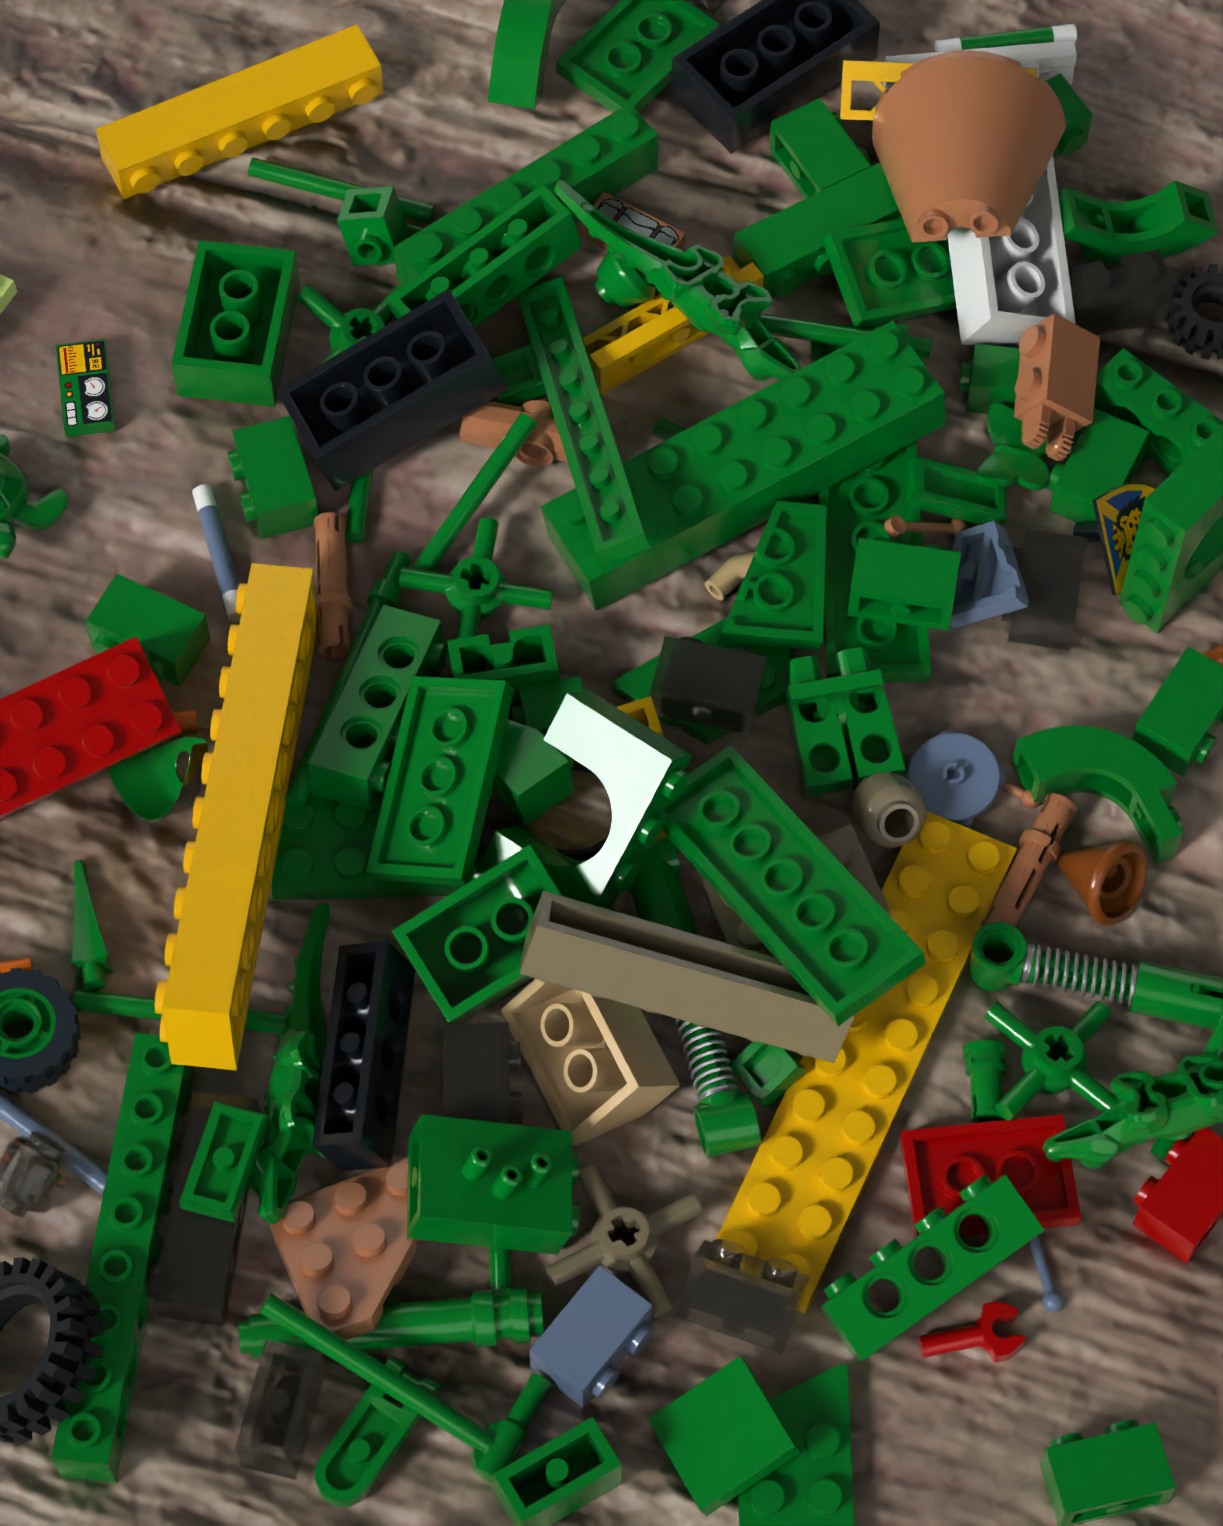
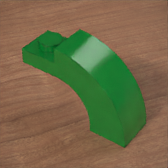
M1176 180L1152 195L1125 202L1104 201L1068 187H1064L1058 192L1064 238L1079 243L1083 260L1107 265L1152 262L1187 251L1219 233L1208 192Z

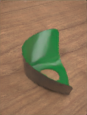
M181 737L161 747L138 755L107 771L120 797L138 817L148 821L161 819L192 807L202 785V763L204 754L207 752L208 742L197 737ZM183 751H187L190 754L185 780L182 782L177 772V761L179 755Z

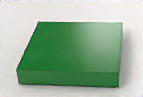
M742 1356L737 1357L647 1419L699 1510L706 1516L801 1452L749 1364Z

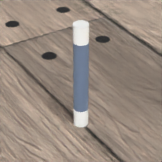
M206 484L199 485L192 490L193 498L228 619L231 622H238L241 618V614L236 612V598L239 586L238 577L212 487Z

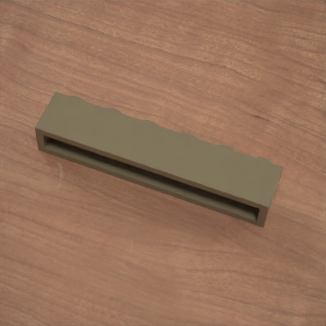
M543 891L525 938L519 974L536 978L545 983H554L589 993L598 998H606L635 1006L647 1012L659 1013L691 1022L700 1027L712 1028L744 1037L753 1042H761L797 1052L806 1057H814L834 1063L855 1018V1015L838 1027L776 957Z

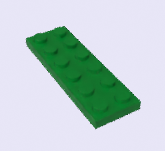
M731 745L689 773L687 782L679 795L667 802L660 816L664 819L661 830L838 1027L926 964L924 952Z

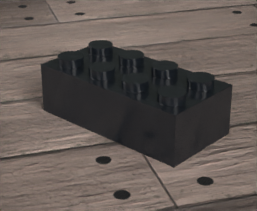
M761 0L672 58L671 93L732 154L770 129L771 121L808 104L841 82L843 60L873 61L876 59L880 22L858 0Z
M450 289L278 389L277 393L313 458L334 490L337 491L508 390L478 335Z

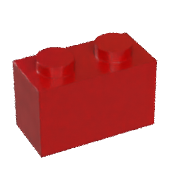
M1207 1127L1197 1130L1191 1139L1187 1137L1177 1140L1164 1162L1170 1165L1168 1170L1160 1180L1151 1175L1133 1200V1203L1138 1205L1139 1209L1132 1225L1186 1264L1223 1217V1138Z

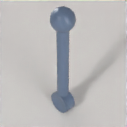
M1036 1236L1029 1243L1045 1293L1042 1298V1305L1046 1311L1056 1313L1063 1308L1064 1300L1062 1295L1055 1291L1039 1236Z

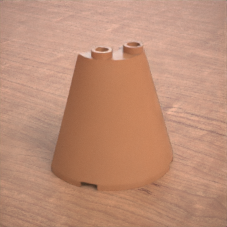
M972 50L946 52L923 59L901 72V79L889 90L885 89L876 106L873 118L872 140L911 242L947 240L948 233L958 227L970 229L975 233L976 238L1012 235L1066 129V120L1058 97L1041 76L1037 79L1029 73L1020 69V62L999 54Z

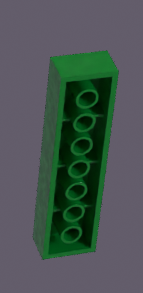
M892 320L623 462L651 548L601 566L595 553L576 488L541 506L548 537L594 610L598 611L769 519L776 501L800 503L945 426V393Z

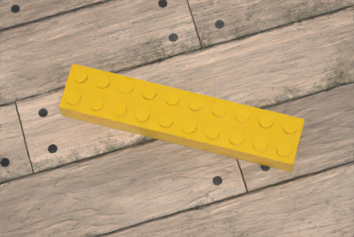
M251 563L248 583H239L236 612L241 614L239 625L231 624L228 655L233 657L231 667H222L219 681V696L224 698L222 709H214L211 718L210 737L212 741L216 742L213 753L205 752L203 757L201 779L202 784H207L205 796H196L193 807L192 824L194 829H198L196 841H187L183 871L184 874H189L186 887H178L175 895L174 918L179 920L177 934L169 933L166 939L164 961L165 966H170L167 981H158L155 995V1013L162 1014L160 1042L168 1043L171 1064L237 1071L285 814L286 800L284 798L290 787L319 631L314 570L312 568Z

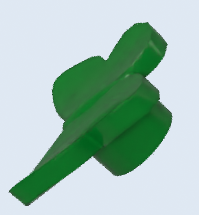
M992 403L988 411L987 428L993 443L996 445L994 447L995 453L990 455L978 468L976 481L998 486L1021 485L1036 491L1045 489L1050 477L1047 465L1041 460L1042 456L1047 455L1045 453L1046 441L1039 448L1035 449L1024 445L1021 441L1023 434L1021 432L1022 421L1014 418V409L1001 403Z

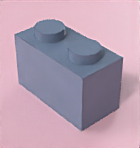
M599 1265L529 1350L530 1368L547 1379L581 1407H584L593 1395L599 1399L602 1398L618 1378L620 1371L616 1367L628 1352L634 1356L637 1355L651 1338L654 1332V1328L651 1326L653 1305Z

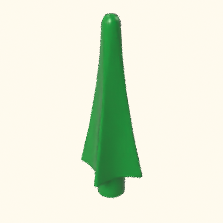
M76 860L73 864L75 919L71 962L76 965V979L83 977L84 988L90 991H97L105 987L104 973L112 974L113 969L94 910L86 864L83 860Z

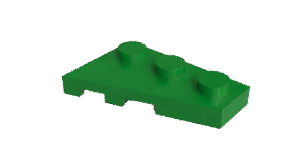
M776 501L745 578L738 590L734 604L722 628L718 642L820 651L823 644L827 505Z

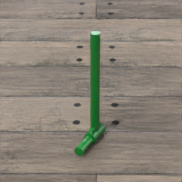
M273 1293L269 1294L259 1310V1313L473 1448L470 1454L473 1471L492 1484L493 1473L513 1462L527 1437L525 1430L551 1386L547 1379L532 1373L506 1420L501 1419L500 1422L489 1424L484 1429Z

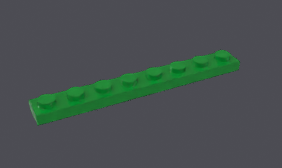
M560 276L524 290L517 295L599 562L601 566L649 549L651 547L564 280Z

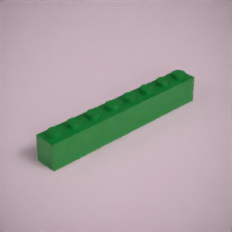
M1061 73L1046 80L1058 97L1066 120V129L1053 152V159L1062 154H1073L1087 142L1092 112ZM879 162L734 233L733 260L740 268L753 262L764 275L763 288L770 293L772 299L777 296L784 297L793 293L801 284L819 275L827 276L834 271L823 244V240L828 233L902 218L881 163Z

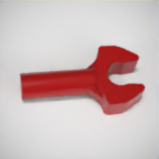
M997 1301L985 1303L981 1309V1316L974 1325L918 1336L921 1356L925 1358L979 1347L991 1356L994 1363L1007 1361L1023 1347L1026 1338L1024 1335L1000 1338L994 1334L992 1327L997 1324L1015 1321L1018 1309Z

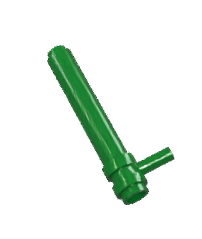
M488 1247L491 1290L473 1291L471 1297L383 1304L384 1313L373 1331L346 1341L362 1351L475 1342L477 1347L497 1346V1340L513 1339L514 1344L531 1343V1337H541L544 1333L541 1291L527 1292V1287L513 1288L511 1250ZM261 1313L250 1314L249 1320L239 1321L238 1333L241 1355L251 1354L252 1359L324 1354Z

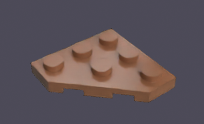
M408 1158L392 1163L391 1167L378 1168L290 1200L279 1222L271 1225L267 1223L305 1314L345 1340L375 1329L384 1313L383 1304L394 1284L399 1285L417 1251L416 1243L418 1240L406 1239Z

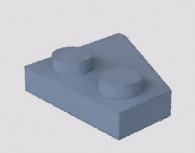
M991 521L956 532L952 551L961 552L950 627H960L1028 607L1029 598L1007 530L997 522Z

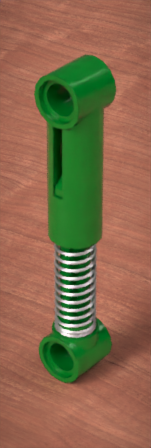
M661 831L649 846H644L636 861L640 865L639 872L627 891L632 894L638 918L698 935L682 884L675 844ZM674 1018L676 1019L675 1026L679 1028L677 1033L681 1037L680 1043L684 1046L682 1050L686 1054L685 1060L689 1063L687 1068L691 1071V1079L694 1080L693 1087L697 1089L695 1094L698 1097V1104L693 1107L694 1117L705 1157L709 1159L760 1146V1130L752 1100L747 1092L742 1093L739 1091L738 1086L734 1084L736 1078L730 1075L733 1069L728 1066L730 1059L725 1058L728 1052L722 1049L725 1045V1042L720 1040L723 1036L722 1033L717 1032L718 1030L700 1027L694 1023Z
M992 922L984 925L976 932L972 942L968 972L973 982L980 988L990 992H1001L1011 988L1013 985L1019 986V982L1021 984L1024 982L1025 985L1034 983L1035 987L1041 982L1044 989L1048 987V984L1052 985L1054 991L1060 986L1063 993L1069 988L1073 995L1077 990L1081 991L1082 997L1085 996L1086 992L1090 993L1092 999L1095 997V994L1100 995L1101 1001L1107 996L1110 1003L1114 1001V998L1119 999L1120 1005L1126 1000L1128 1001L1129 1013L1209 1030H1215L1223 1015V977L1140 960L1137 966L1133 964L1128 969L1125 962L1120 967L1117 966L1115 960L1109 965L1106 958L1100 963L1096 956L1089 960L1086 954L1081 959L1077 952L1073 957L1070 956L1068 950L1062 955L1058 948L1054 953L1051 952L1049 946L1043 951L1040 944L1036 946L1034 943H1028V939L1024 938L1017 928L1005 922ZM999 951L1004 953L1009 961L995 963L990 961L985 956V953Z

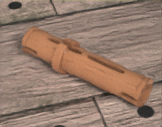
M325 512L319 514L314 519L317 579L316 606L319 629L318 653L325 658L328 655V647L330 646L329 659H341L348 656L351 649L349 617L354 612L353 599L348 595L346 518L339 514L337 516V525H335V512Z
M1056 793L1047 794L1031 829L1023 831L1019 839L1021 848L1003 880L985 919L981 922L982 927L992 922H1005L1015 928L1017 927L1049 862L1056 861L1061 852L1059 843L1072 817L1077 812L1076 805L1070 799Z

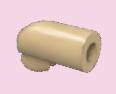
M755 551L731 556L705 582L708 592L714 598L723 600L745 578Z

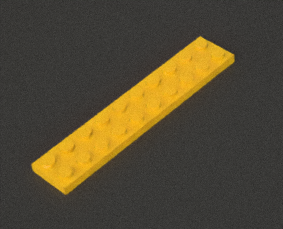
M926 811L923 829L914 840L902 846L882 888V893L890 908L892 919L924 952L926 964L855 1014V1018L834 1063L814 1057L802 1056L800 1062L807 1071L786 1090L708 1254L704 1270L806 1315L969 960L976 932L982 928L981 922L985 919L1003 880L1013 864L1017 848Z

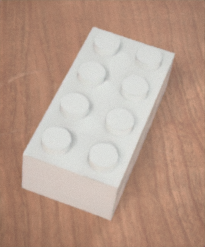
M1052 154L1012 235L976 238L975 233L965 227L954 228L947 235L961 344L975 346V343L1019 348L1022 332L1054 313L1076 324Z

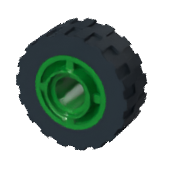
M10 968L8 972H0V1089L6 1090L8 1094L17 1095L18 1092L28 1091V1094L38 1092L39 1088L46 1085L50 1087L57 1082V1078L60 1075H65L71 1068L72 1059L77 1057L79 1051L78 1039H81L76 1007L72 1003L71 995L66 988L62 989L59 986L58 980L52 976L46 977L38 970L23 971L21 968ZM17 1024H27L33 1028L23 1038H11L6 1035L7 1031Z

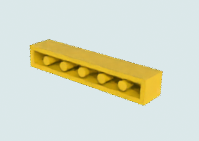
M356 24L96 128L101 158L123 199L139 193H147L158 185L181 176L192 175L205 166L225 158L239 156L247 149L270 140L281 139L289 132L311 123L323 122L332 115L353 106L371 102L374 98L384 94L382 66Z

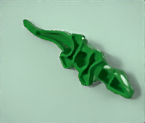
M557 181L554 187L555 193L573 215L588 228L589 234L593 238H599L607 244V251L609 253L623 256L629 268H638L646 276V281L649 284H654L662 294V298L669 300L690 320L694 327L722 338L726 345L733 348L735 355L740 358L743 366L754 380L766 381L770 378L781 380L802 368L785 344L778 338L772 337L760 320L763 311L771 306L772 297L770 293L763 287L749 281L738 283L723 272L724 260L719 253L700 245H693L685 252L669 244L637 233L599 211L564 181Z
M328 903L318 904L315 907L302 939L300 953L294 958V965L296 967L295 977L288 984V991L292 995L291 1004L284 1010V1015L288 1019L287 1027L280 1034L281 1041L278 1051L273 1055L275 1062L268 1091L263 1099L264 1110L268 1115L269 1124L264 1135L265 1141L260 1147L248 1182V1186L256 1191L259 1196L260 1205L257 1210L259 1216L270 1225L278 1223L282 1218L290 1198L296 1190L298 1182L296 1173L305 1155L317 1153L322 1158L325 1157L312 1146L327 1039L321 1003L320 978L323 946L330 915V905Z
M1190 1055L1180 1061L1178 1071L1155 1077H1152L1146 1071L1119 1074L1110 1082L1111 1091L1116 1094L1118 1104L1096 1118L1081 1120L1070 1128L1051 1136L1045 1141L1042 1148L1050 1161L1059 1162L1062 1159H1075L1090 1169H1099L1120 1153L1126 1152L1129 1147L1134 1144H1143L1147 1139L1165 1138L1168 1140H1182L1191 1136L1194 1131L1220 1122L1223 1123V1063L1218 1055Z

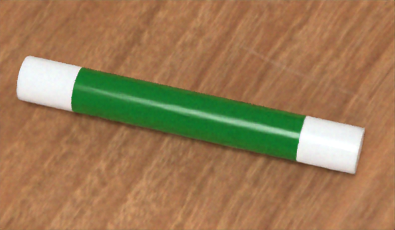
M1075 24L936 40L935 52L1073 40L1076 43L1077 30Z

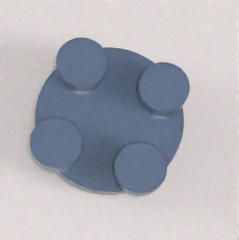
M954 730L943 731L938 736L922 744L913 755L909 769L904 774V777L920 793L926 804V811L967 828L972 825L974 818L990 807L997 792L1002 790L1006 783V771L997 762L991 750L980 740Z

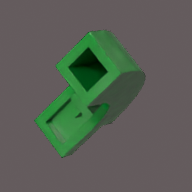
M504 0L493 53L488 102L535 109L543 94L546 60L553 25L558 12L566 3V0Z
M1078 725L1048 728L1017 739L1011 766L1023 788L1031 790L1030 793L1033 796L1034 803H1044L1047 794L1051 795L1052 793L1063 796L1082 792L1105 797L1117 804L1128 815L1155 864L1175 856L1183 834L1181 818L1177 810L1173 806H1169L1177 782L1165 765L1145 747L1113 731Z

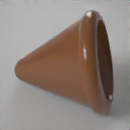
M1122 840L1111 845L1066 852L1057 858L1058 869L1087 906L1090 916L1096 923L1102 926L1118 924L1128 917L1139 902L1147 880L1148 864L1145 852L1138 843L1132 840Z

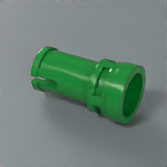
M977 1040L963 1045L962 1050L963 1059L965 1060V1065H967L965 1067V1074L970 1077L971 1121L973 1123L1005 1120L998 1114L995 1108L996 1104L1003 1098L1002 1075L1006 1073V1065L1004 1064L1006 1058L1005 1043L997 1040Z

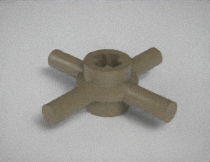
M594 1164L579 1170L577 1179L599 1219L592 1229L591 1245L545 1267L551 1283L554 1287H557L602 1265L613 1272L630 1273L643 1298L653 1305L652 1314L654 1317L667 1313L673 1308V1304L649 1262L655 1255L658 1235L703 1213L697 1197L692 1193L647 1216L634 1208L618 1207ZM622 1234L626 1240L634 1239V1244L626 1246L622 1240L615 1241V1236Z

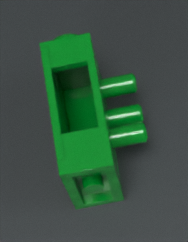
M421 1114L408 1136L406 1239L557 1255L569 1237L576 1235L580 1220L579 1204L572 1202V1185H575L580 1166L579 1154L572 1152V1131Z

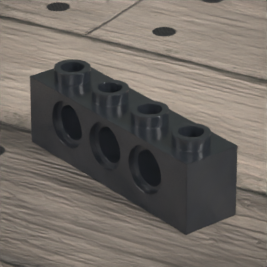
M388 941L339 946L312 1146L341 1171L391 1167L416 970Z

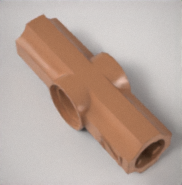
M531 400L524 403L522 407L487 401L462 416L460 442L496 448L520 413H524L531 417L537 425L517 452L515 458L532 466H547L553 462V459L568 462L549 402ZM611 424L615 436V425Z

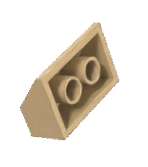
M535 978L500 1010L560 1130L572 1131V1146H578L646 1115L680 1086L645 1016L638 1007L606 998H598L589 993L554 983H545Z

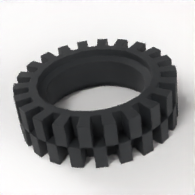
M24 1257L14 1258L13 1265L6 1261L0 1262V1332L18 1311L34 1303H43L50 1316L48 1343L35 1371L19 1389L11 1394L0 1397V1440L8 1443H13L14 1439L20 1442L32 1440V1432L41 1436L50 1432L52 1429L49 1417L62 1423L70 1415L63 1404L66 1399L79 1404L85 1395L84 1392L76 1387L80 1378L92 1382L97 1370L86 1365L87 1359L101 1358L103 1346L90 1340L104 1334L103 1323L94 1318L101 1313L98 1302L90 1299L93 1295L91 1290L81 1284V1281L35 1258H32L31 1261Z

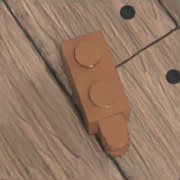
M1055 313L1022 332L1019 342L1018 379L1015 384L1014 418L1022 421L1021 432L1023 434L1021 441L1024 445L1035 449L1039 448L1046 441L1045 453L1048 457L1059 462V460H1063L1070 453L1074 432L1093 422L1100 337Z

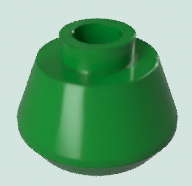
M606 253L596 270L598 280L595 281V287L605 302L609 305L617 303L625 308L651 301L655 297L657 288L654 284H649L646 281V276L638 268H629L626 264V259L620 254Z

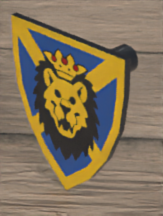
M1123 484L1103 493L1092 500L1097 522H1077L1073 529L1076 541L1102 544L1112 595H1118L1122 592L1144 500L1155 490V488L1144 484Z

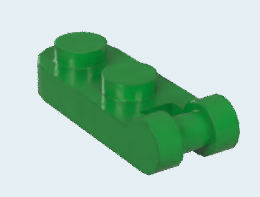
M392 1356L385 1365L434 1397H438L441 1390L439 1384L428 1377L422 1380L408 1372L409 1365L395 1356ZM371 1384L324 1450L315 1466V1483L320 1496L329 1504L337 1507H350L360 1503L371 1491L422 1416L405 1405L401 1409L386 1400L389 1397L387 1393Z

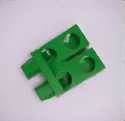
M864 647L837 652L835 659L839 676L827 679L821 678L817 656H806L790 660L788 666L789 686L784 702L798 765L801 799L847 791L851 781L855 790L864 778L876 773L896 772L903 775L905 771L888 699L883 688L884 682L881 669L872 670L871 662Z

